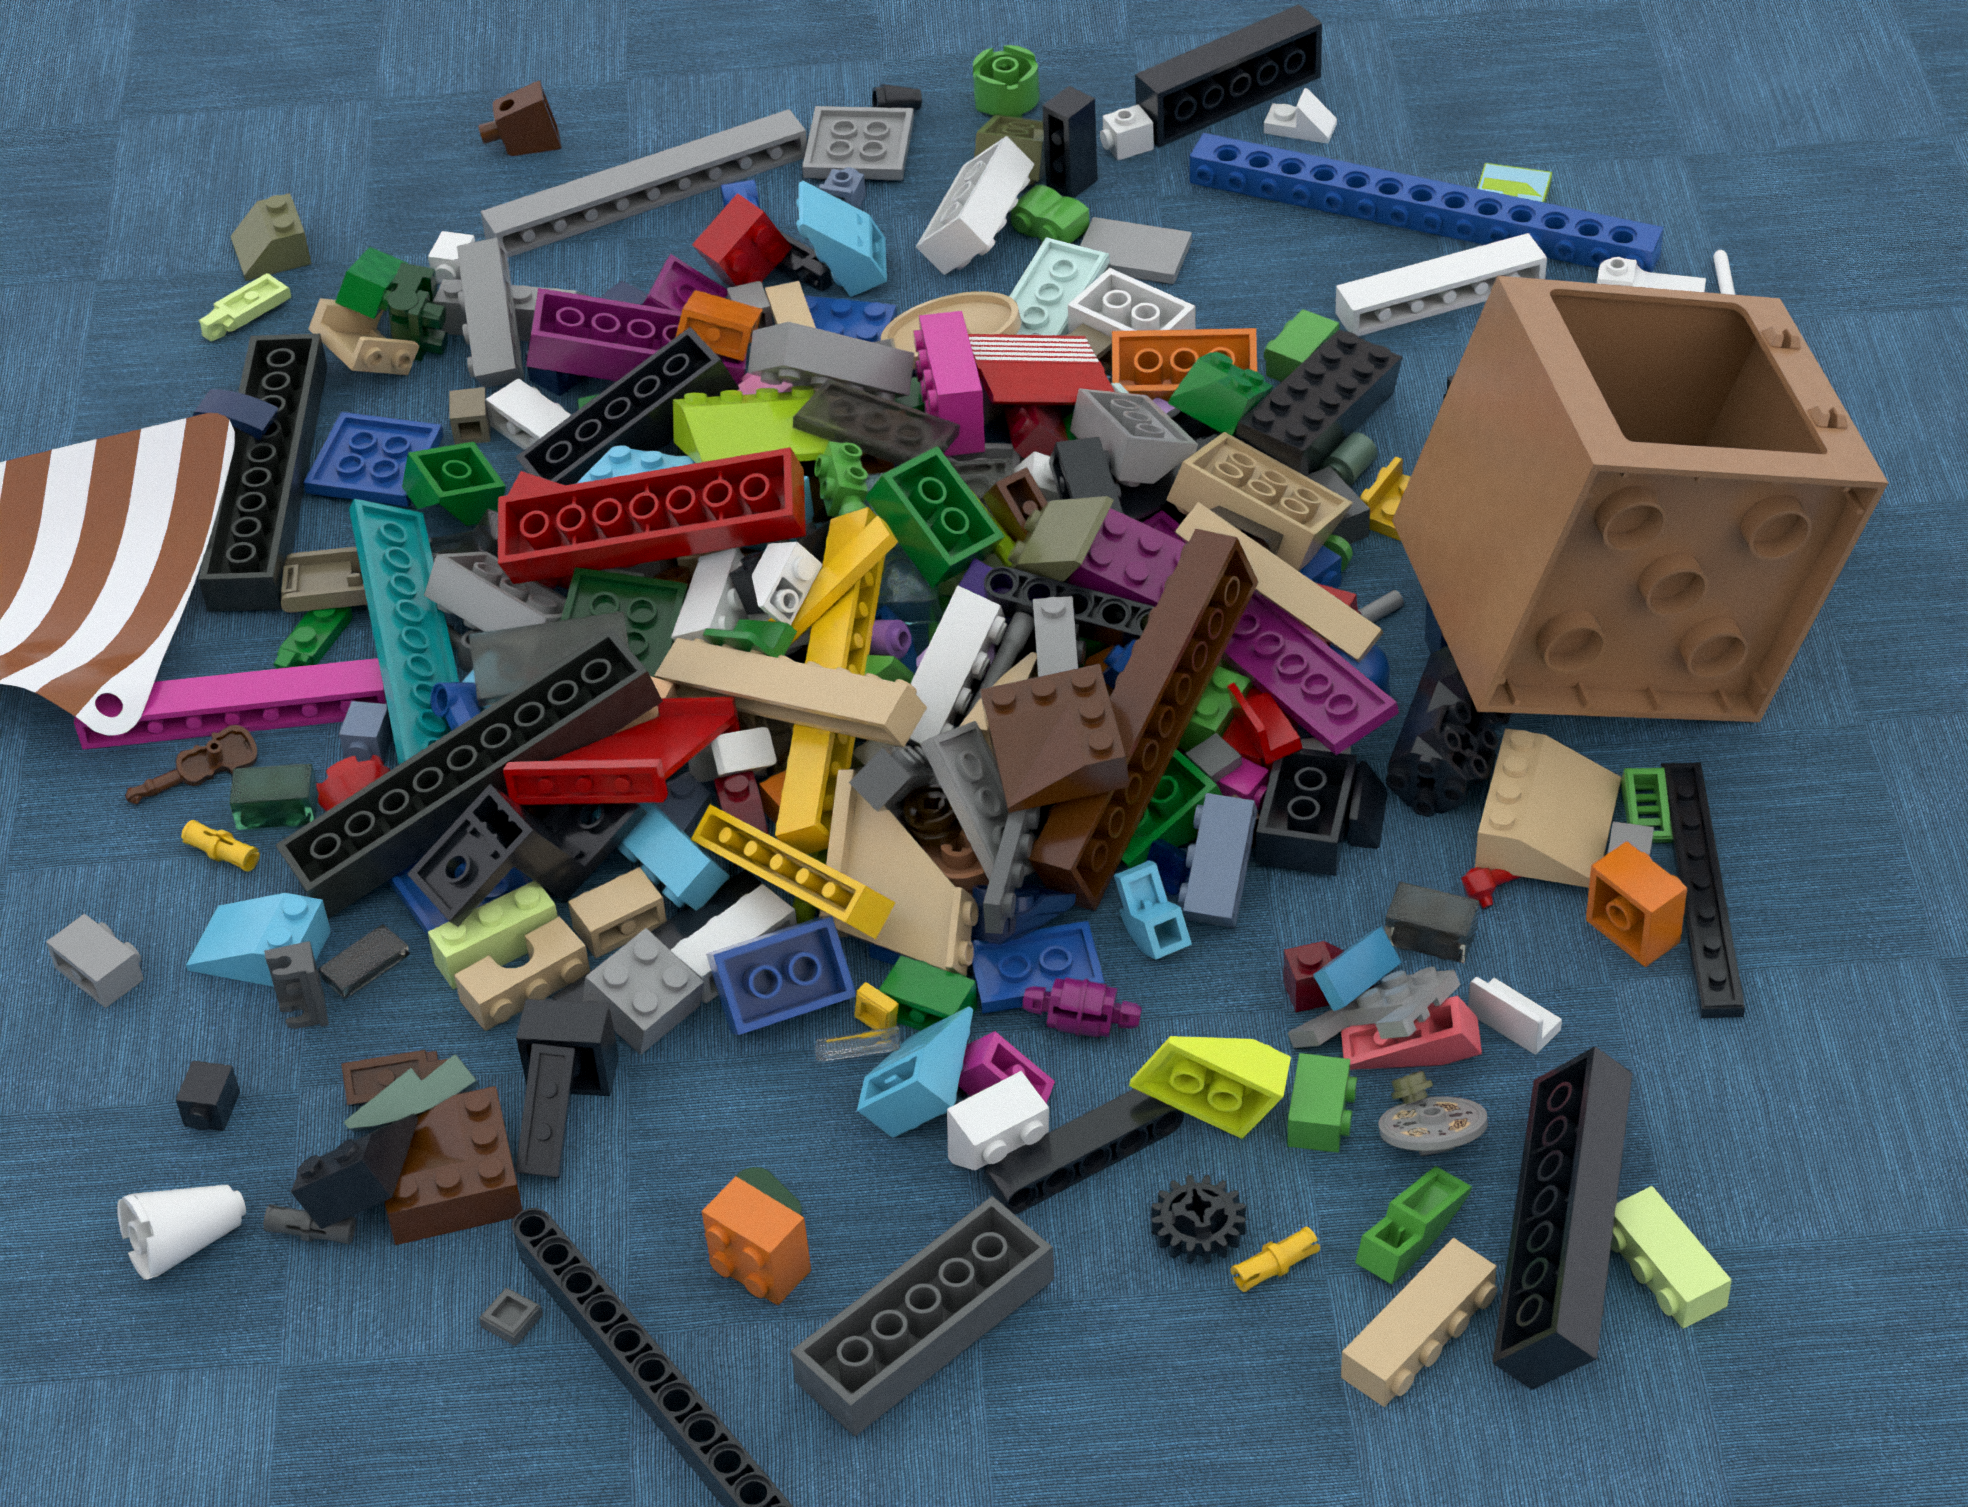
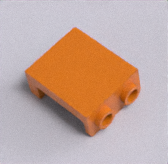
M695 290L682 309L676 337L691 327L715 354L744 361L749 343L752 342L753 330L758 329L763 309Z

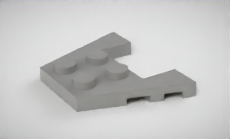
M1428 967L1411 975H1407L1404 970L1391 973L1382 979L1383 983L1366 990L1347 1006L1336 1011L1331 1009L1289 1031L1288 1035L1293 1048L1318 1046L1348 1026L1375 1024L1381 1039L1410 1036L1416 1031L1414 1021L1418 1019L1419 1023L1424 1022L1430 1016L1427 1007L1432 1002L1435 1006L1441 1005L1460 986L1455 970L1436 971L1435 967Z

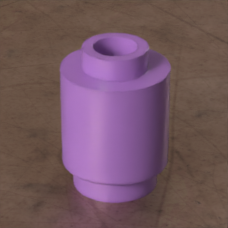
M875 619L869 655L895 656L897 659L904 657L911 645V634L907 625L902 620Z

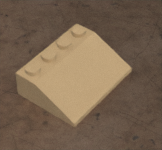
M1226 432L1220 434L1182 462L1166 499L1176 505L1177 510L1185 515L1190 513L1197 502L1209 510L1222 506L1283 534L1276 556L1297 571H1300L1313 559L1353 504L1348 499ZM1254 535L1251 537V539L1269 550L1266 541Z
M1505 728L1478 830L1475 867H1489L1490 870L1502 869L1515 876L1589 888L1591 865L1605 855L1621 777L1545 734Z

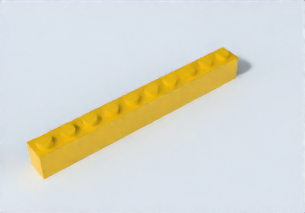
M869 507L830 520L822 568L877 516ZM885 556L812 624L804 664L812 661L824 668L835 670L837 667H841L853 674L865 676ZM799 724L793 725L791 747L787 759V769L775 836L781 842L804 854L828 849L838 770H850L855 743L854 736Z

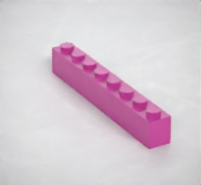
M378 658L158 681L153 684L141 718L128 732L107 736L93 731L75 716L74 725L83 750L212 736L213 732L219 733L230 725H239L252 732L344 722L351 701L387 704L379 661ZM111 693L101 694L95 701L97 710L107 717H116L123 709L121 700Z

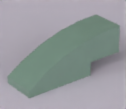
M454 1054L423 1080L410 1068L346 1119L344 1124L352 1132L377 1130L413 1113L417 1117L453 1095L471 1091L479 1085V1082L458 1056Z

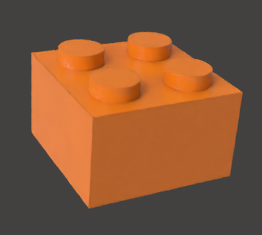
M1626 841L1591 865L1586 921L1641 965L1647 967L1680 943L1687 887L1683 885L1678 877L1670 875L1653 862L1648 854L1639 851Z
M735 1176L702 1210L709 1262L712 1268L721 1276H730L742 1283L755 1297H764L778 1306L810 1273L811 1263L804 1217Z

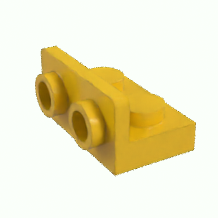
M1395 457L1387 467L1381 468L1374 484L1370 489L1366 488L1362 492L1360 499L1370 508L1369 529L1401 541L1392 519L1410 480V476L1402 474L1403 459Z

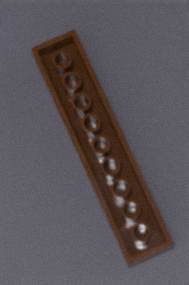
M1195 529L1189 543H1186L1182 548L1180 560L1173 574L1165 582L1164 592L1157 606L1153 607L1150 611L1148 623L1140 639L1135 641L1131 657L1124 671L1120 672L1116 678L1110 702L1126 755L1129 787L1056 803L1048 812L1047 822L1039 838L1032 844L1031 855L1028 860L1045 887L1076 894L1074 906L1096 911L1259 583L1237 537Z

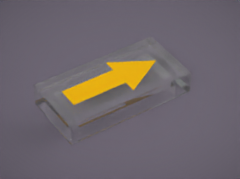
M900 1026L820 1038L816 1040L814 1046L816 1059L819 1062L896 1051L901 1047L902 1037Z

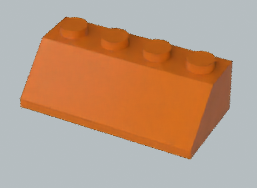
M1256 328L1112 331V383H1120L1130 394L1147 395L1151 400L1161 398L1169 402L1170 397L1196 360L1210 352H1219L1227 355L1233 360L1232 364L1242 370L1251 369L1257 372Z

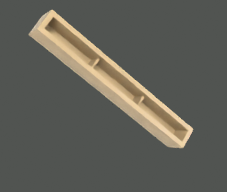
M677 638L654 675L658 679L673 682L679 698L734 697L736 708L739 712L899 747H905L927 709L926 705L916 695L917 690L915 687L904 680L896 679L895 682L883 680L871 673H866L863 676L853 674L841 667H837L835 670L824 668L812 661L804 664L795 662L782 655L775 658L766 656L757 650H750V652L737 650L728 644H722V646L711 645L699 638H695L694 641Z

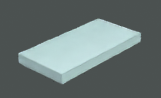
M1046 237L1009 296L1017 303L1021 317V327L1016 335L1038 333L1041 335L1066 336L1069 331L1068 304L1104 273L1110 263L1109 253Z

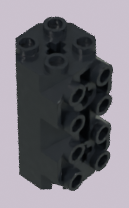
M1448 646L1430 654L1389 760L1388 774L1386 776V785L1407 806L1412 807L1415 813L1426 817L1432 816L1434 813L1443 814L1465 804L1470 787L1489 778L1496 758L1494 749L1498 746V739L1494 730L1507 724L1512 714L1477 711Z

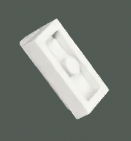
M1475 977L1470 982L1468 1007L1478 1017V1020L1536 1055L1561 1030V1018L1496 978L1487 983L1479 977Z

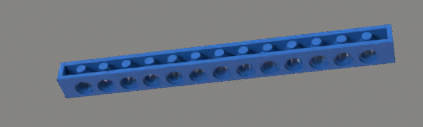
M1208 133L1202 134L1190 154V183L1483 245L1529 233L1547 258L1598 269L1605 260L1621 257L1637 260V265L1640 269L1653 273L1661 255L1664 228L1662 226Z

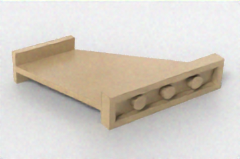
M838 770L826 865L896 902L876 939L833 917L838 936L848 937L850 935L916 961L921 960L931 966L951 973H960L967 977V968L972 964L974 958V948L971 942L972 926H975L978 921V906L975 899L962 887L954 886L890 810L877 812L850 785L849 782L857 774L854 770ZM820 910V916H819V917H821V916H831V915H829V914L825 913L824 911Z

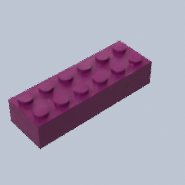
M538 288L526 366L617 382L676 337L682 312ZM716 354L722 360L736 384L742 383L741 378L745 372L746 357L744 361Z

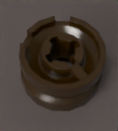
M939 784L916 788L903 801L906 829L919 845L930 847L949 843L958 837L963 829Z

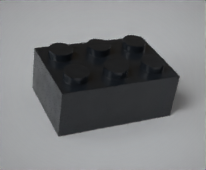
M1303 748L1273 762L1256 830V865L1336 876L1350 816L1357 771V755L1343 753L1335 755L1333 752Z

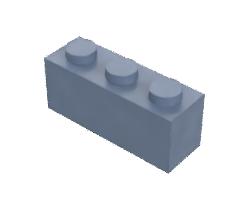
M1206 793L1204 805H1197L1194 816V829H1199L1196 844L1190 843L1186 858V867L1191 868L1189 882L1182 883L1178 900V905L1183 907L1187 921L1236 928L1258 813L1254 800Z

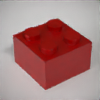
M738 193L692 244L716 275L730 287L757 281L762 283L792 248L766 213Z

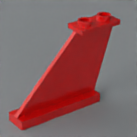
M661 698L663 702L657 705L659 717L549 761L508 762L503 772L509 798L519 805L664 802L668 795L665 781L720 734L741 731L735 698Z

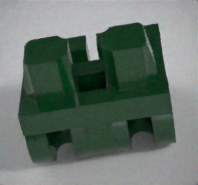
M401 263L392 282L393 292L388 296L392 339L415 341L419 345L414 359L417 361H422L426 352L442 355L448 344V332L432 328L442 329L446 320V306L437 305L433 302L437 293L435 269Z

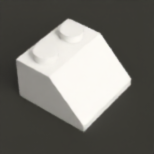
M1022 1071L947 1109L949 1160L952 1164L977 1170L987 1164L998 1163L1008 1153L1025 1144L1031 1145L1036 1143L1049 1132V1107Z

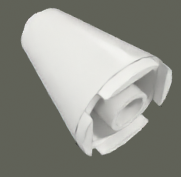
M229 1185L133 1193L122 1197L123 1199H120L117 1203L123 1239L129 1237L134 1251L128 1252V1255L138 1274L145 1280L158 1277L239 1227L242 1220L241 1216L246 1214V1206L241 1193L238 1190L233 1191Z

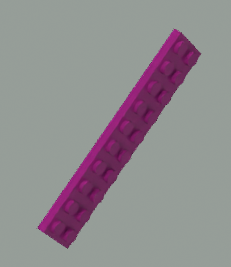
M1163 510L1143 522V524L1186 543L1175 534L1180 524ZM1254 591L1221 658L1240 675L1249 678L1251 684L1259 691L1270 694L1279 708L1335 755H1338L1399 713L1397 702L1295 618Z

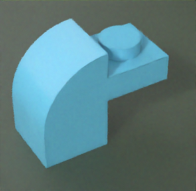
M1149 860L1113 875L1123 908L1119 910L1122 921L1130 937L1142 953L1157 960L1192 945L1181 907L1167 901L1155 862Z

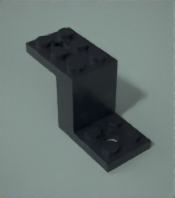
M489 784L407 875L447 920L457 927L461 925L513 867L566 902L642 820L647 812L639 803L557 804L541 821ZM601 809V814L598 820L595 823L589 825V818L594 811ZM466 862V869L463 874L455 878L457 867Z

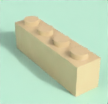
M1452 1238L1342 1351L1341 1378L1383 1407L1396 1395H1404L1411 1387L1415 1375L1424 1365L1426 1367L1433 1365L1441 1354L1445 1343L1451 1337L1458 1338L1467 1328L1470 1317L1479 1308L1482 1310L1486 1309L1494 1300L1498 1290L1497 1286H1495L1497 1266L1455 1238Z

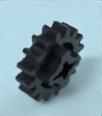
M1188 1175L1185 1185L1181 1186L1173 1180L1170 1182V1193L1162 1190L1158 1192V1203H1153L1151 1206L1152 1235H1157L1159 1248L1170 1245V1257L1176 1258L1181 1253L1186 1254L1187 1263L1192 1264L1196 1256H1202L1204 1262L1208 1264L1211 1262V1254L1217 1253L1224 1259L1227 1257V1245L1233 1248L1240 1246V1235H1245L1246 1206L1245 1203H1239V1192L1237 1190L1227 1193L1226 1181L1222 1180L1214 1186L1211 1185L1209 1175H1205L1201 1183H1195L1192 1175Z

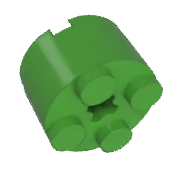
M1004 45V51L993 52V48L982 51L974 59L975 108L978 111L993 116L1003 115L1022 118V114L1030 111L1037 105L1040 98L1038 63L1035 61V55L1030 50L1020 46Z

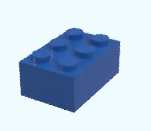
M821 916L706 953L729 1030L732 1034L741 1035L856 997V991L832 916Z

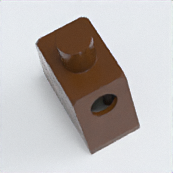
M536 81L496 99L492 103L495 120L478 125L484 144L502 139L508 155L511 156L562 149L559 128L541 81Z

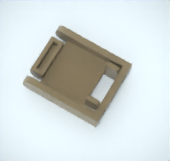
M346 547L288 554L285 557V566L283 568L282 609L285 612L292 613L367 605L361 574L357 573L361 572L357 548Z

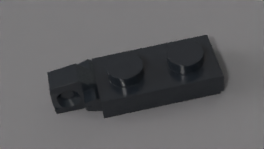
M780 231L792 248L785 255L784 259L776 265L775 269L804 284L808 281L811 287L822 292L832 286L831 270L825 266V263H821L818 260L815 251Z

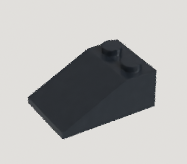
M414 1113L356 1140H346L336 1149L320 1157L318 1155L311 1156L298 1167V1174L291 1193L320 1229L393 1197L419 1120Z

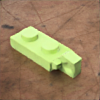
M264 274L215 302L214 309L207 316L199 320L202 336L212 342L224 337L227 331L232 332L248 324L260 315L290 299V288L270 274Z

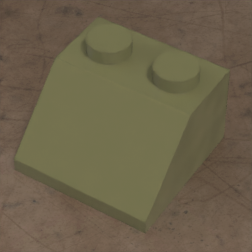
M290 193L274 195L268 199L257 201L230 236L245 281L259 278L266 273L271 275L312 264L305 232Z

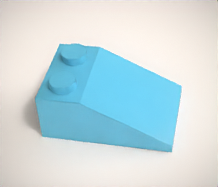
M281 893L219 905L186 964L187 971L274 987L264 950L310 941L316 962L331 933L323 899Z

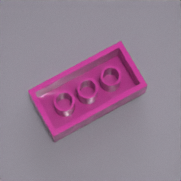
M962 311L919 315L920 330L913 331L915 351L918 352L919 360L915 361L917 382H920L921 399L925 405L926 421L929 422L931 442H938L939 448L945 456L985 452L983 392Z

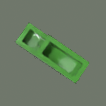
M1437 1166L1433 1167L1389 1202L1386 1217L1362 1235L1355 1263L1388 1283L1393 1284L1438 1238L1470 1195L1472 1186Z

